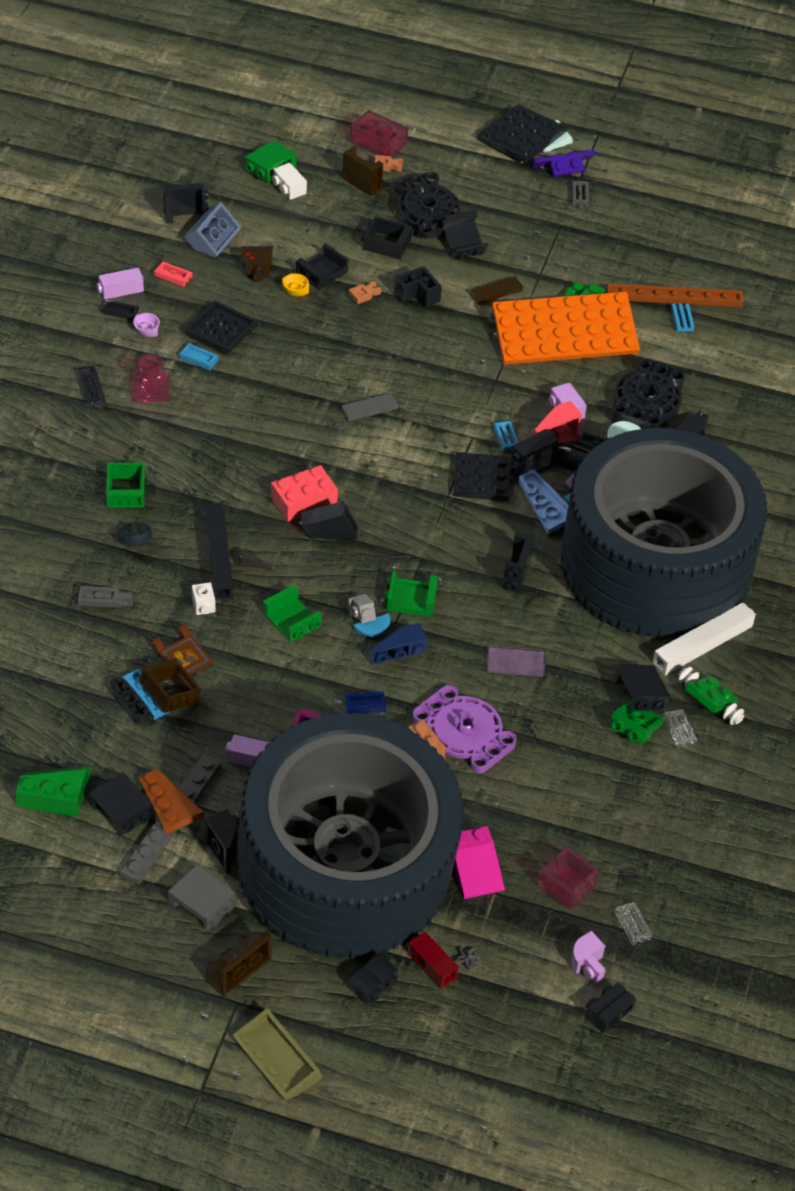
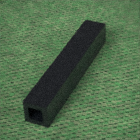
M223 502L204 503L215 600L233 599V580Z

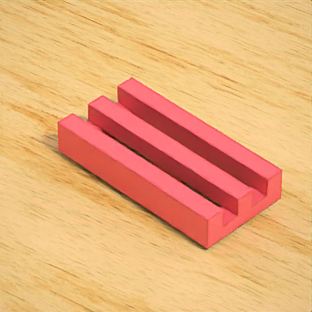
M162 262L154 271V276L184 287L189 282V279L192 278V272Z

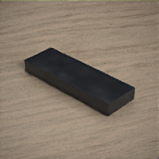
M95 366L77 368V374L88 409L106 406V400Z

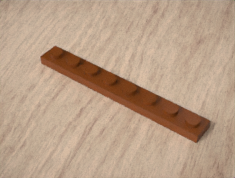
M607 284V293L627 292L628 299L631 302L689 303L690 305L743 307L742 291Z

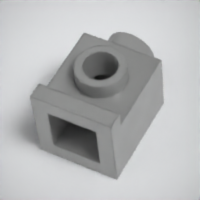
M366 594L348 598L351 617L357 618L361 623L376 620L374 602Z

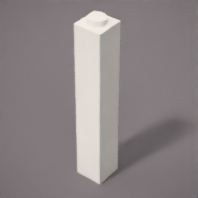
M742 602L722 615L655 650L653 664L664 675H667L753 627L756 614Z

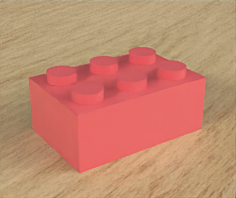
M320 465L271 482V499L286 521L290 522L301 518L302 512L337 503L338 489Z

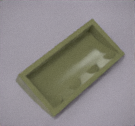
M268 1008L232 1035L285 1101L304 1092L323 1078L318 1067Z

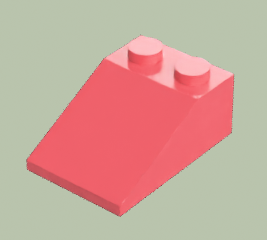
M571 401L561 403L555 406L536 427L534 435L548 429L559 439L558 442L566 444L574 442L579 438L582 413ZM539 452L532 455V457L538 456Z

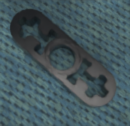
M113 678L109 683L111 695L135 723L146 722L149 719L148 706L124 678ZM131 697L134 699V701L132 703H126L124 702V699Z

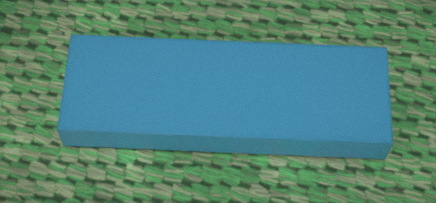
M139 668L122 676L148 706L149 714L154 720L167 714L160 709L139 683L142 673Z

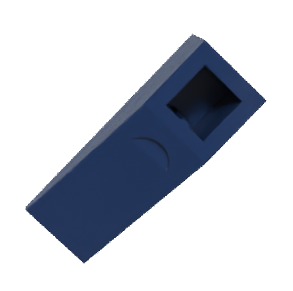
M416 623L403 626L373 647L370 653L371 665L426 653L428 639L421 624Z

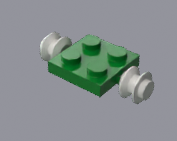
M692 667L683 668L678 675L679 683L686 682L685 690L710 711L716 713L723 710V719L729 718L730 725L739 724L743 720L744 710H737L736 703L739 699L733 695L731 690L723 687L716 678L707 676L699 679V673H692Z

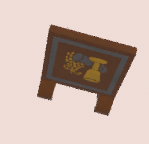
M185 624L178 626V635L182 640L166 648L159 637L152 639V649L160 655L164 662L177 659L189 675L213 664V661L194 639Z

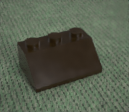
M253 931L250 935L242 937L239 943L232 949H227L218 960L208 964L205 969V981L222 997L227 995L271 960L272 935L268 932Z

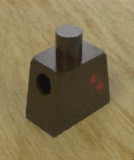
M241 246V263L246 277H253L255 281H262L264 277L270 276L273 263V246Z

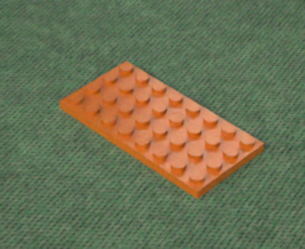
M627 292L493 302L492 304L504 365L639 354L640 352Z

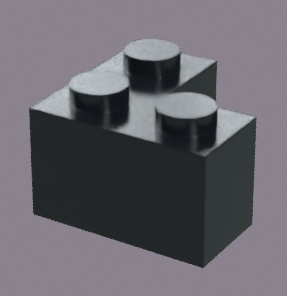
M425 266L395 276L394 293L402 302L418 297L426 307L441 302L442 286Z

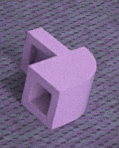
M592 931L576 941L571 965L575 974L583 970L585 976L597 985L604 978L605 968L598 960L603 958L605 945Z

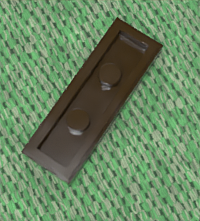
M516 276L471 289L470 295L479 305L523 291V285Z

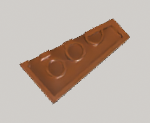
M158 769L139 777L140 783L148 799L153 803V808L166 834L205 817L203 811Z

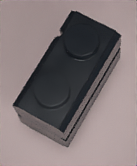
M619 982L612 987L608 985L602 991L599 998L596 999L594 997L587 1003L585 1017L601 1033H605L634 1009L636 997Z

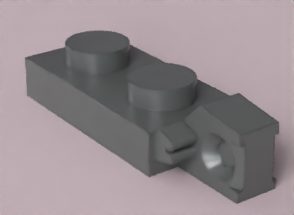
M80 586L78 606L117 608L133 605V593H124L119 588Z

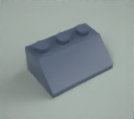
M219 202L209 207L184 237L194 250L217 257L242 227L223 203Z

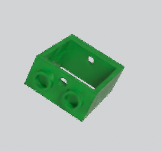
M107 463V508H144L145 463ZM112 479H140V489L112 490Z

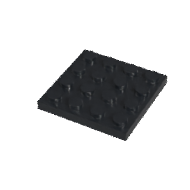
M518 104L478 133L477 140L526 163L566 133L567 126Z

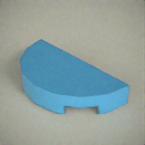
M389 613L376 617V620L355 624L354 630L359 635L370 636L369 638L380 637L387 632L390 626L391 619Z

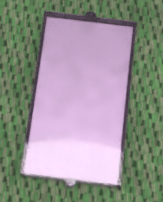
M488 645V655L485 658V661H487V673L544 677L545 666L547 665L545 650Z

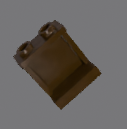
M355 146L346 150L343 153L342 179L369 196H373L382 190L383 163L377 161L371 165L357 156V148Z

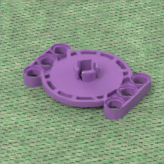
M444 686L413 711L414 724L424 720L440 739V742L445 745V754L455 758L471 759V769L476 773L486 772L515 748L516 735L511 731H502V721L497 711L483 700L468 696H458V689L454 686ZM449 692L454 694V697L447 698L444 694ZM433 703H438L441 707L435 709L432 708L430 705ZM424 714L427 718L419 719L417 715ZM494 718L497 720L498 725H495ZM509 738L512 740V743L505 744L502 739ZM496 749L499 753L492 755L488 751ZM482 760L485 762V765L478 766L474 762Z

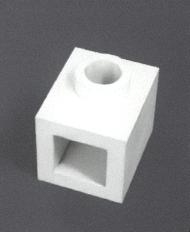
M211 582L192 585V600L196 615L215 612V597Z

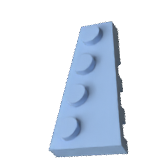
M534 469L519 476V483L547 535L564 527L568 504Z

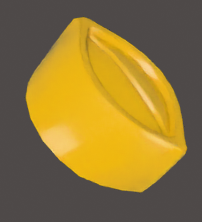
M289 274L282 278V287L287 294L303 296L309 293V282L305 276Z

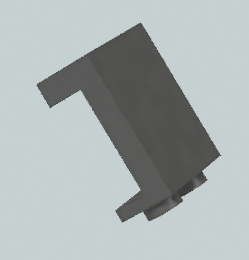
M195 865L168 891V903L174 908L180 904L204 922V929L207 931L212 926H216L220 922L221 917L226 912H231L236 904L235 892L198 865Z

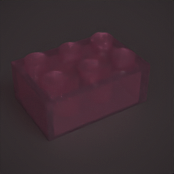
M367 110L350 126V141L381 156L393 157L408 143V127Z

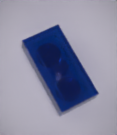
M384 691L344 694L346 713L386 712Z

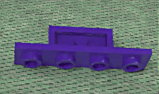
M586 149L580 153L569 152L561 156L555 154L549 158L538 157L532 163L531 168L550 166L553 178L584 173L585 169L582 160L592 159L596 154V150L590 151Z

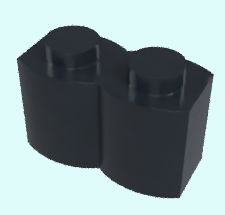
M378 954L350 977L348 988L366 1004L371 1001L375 1002L381 997L383 990L392 988L397 983L398 969L381 954Z

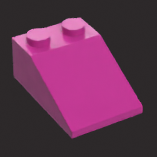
M488 826L465 830L461 833L453 870L464 899L496 893L505 889L494 842Z

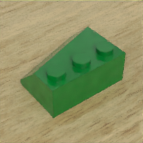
M92 765L26 772L21 775L15 792L17 807L78 817L93 768Z

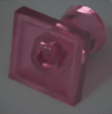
M149 354L142 356L138 360L139 371H133V401L169 402V372H161L163 361L160 357Z

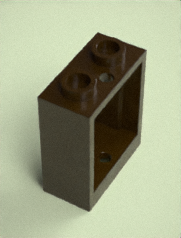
M177 659L143 667L139 683L164 713L197 704L202 690ZM172 679L183 693L169 696L159 683Z

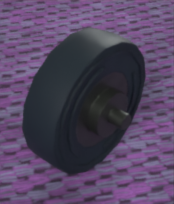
M131 523L118 530V540L124 545L142 544L152 537L151 527L146 523Z

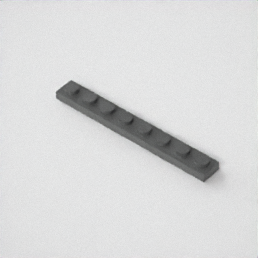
M203 753L179 790L196 804L220 769L221 761ZM158 818L122 869L121 877L140 885L177 830L166 834Z

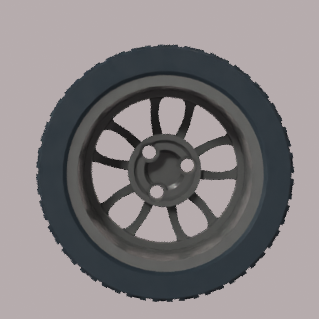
M646 428L624 432L599 443L598 446H595L592 451L586 454V457H583L581 463L577 466V470H575L571 484L561 549V567L571 592L574 593L576 599L588 611L592 612L602 621L633 634L659 638L681 637L741 604L749 592L767 519L766 494L763 492L764 488L760 484V480L756 477V473L732 450L710 438L688 431L670 428ZM655 515L670 517L682 522L676 525L668 521L657 520ZM642 516L646 522L635 526L629 521L628 517ZM698 529L704 536L699 539H689L686 532Z
M332 713L330 715H320L317 718L313 717L307 721H301L296 726L289 727L287 731H282L278 737H274L272 742L265 746V750L258 754V759L254 760L252 768L249 769L248 777H246L243 788L237 846V869L240 886L243 888L244 896L248 899L249 906L253 907L255 915H259L260 921L266 923L267 928L273 930L278 937L284 938L286 942H291L299 949L303 948L305 951L317 953V955H327V957L331 958L334 956L342 959L345 957H350V959H355V957L365 958L369 955L376 956L381 952H389L390 949L398 948L400 944H406L418 932H422L425 926L431 923L432 918L437 915L446 897L464 822L463 800L461 799L462 793L458 789L459 783L455 780L454 772L450 771L448 762L444 761V757L437 752L434 746L430 745V742L424 740L410 728L392 722V720L371 716L370 714ZM337 797L336 816L324 822L302 809L315 800ZM346 797L367 801V810L362 818L344 814L343 805ZM375 806H380L392 813L404 829L377 833L376 829L370 824ZM289 820H292L306 827L315 834V837L296 838L287 834L285 827ZM401 843H408L411 847V852L404 858L392 857L380 851V848ZM304 854H309V855H314V856H313L312 858H309V857H307V856L304 855Z

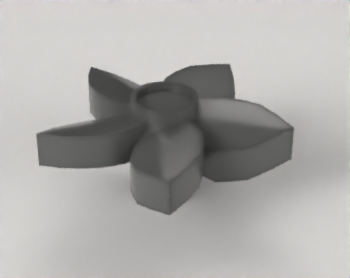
M460 948L462 956L456 959L458 963L465 962V967L468 970L471 969L472 964L477 965L482 962L480 957L476 955V948H471L469 951Z

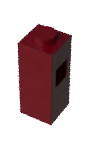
M426 931L421 935L414 936L409 941L408 955L440 989L457 979L459 966Z

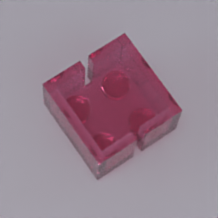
M567 846L555 857V861L552 860L541 870L538 886L571 910L583 899V895L586 896L597 885L600 870Z

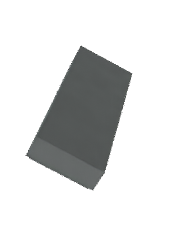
M392 393L342 405V411L348 422L398 409V403Z

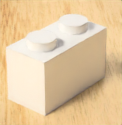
M291 163L273 169V184L289 200L306 194L307 181Z

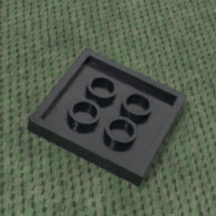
M214 300L184 330L186 335L228 355L258 326V321Z
M456 452L453 497L508 501L511 457Z

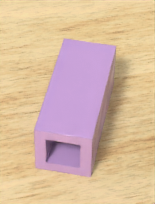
M139 268L99 275V283H97L98 293H101L105 300L143 292V276Z
M234 734L231 742H227L225 753L228 754V762L252 768L254 760L258 759V754L265 750V746L269 742Z

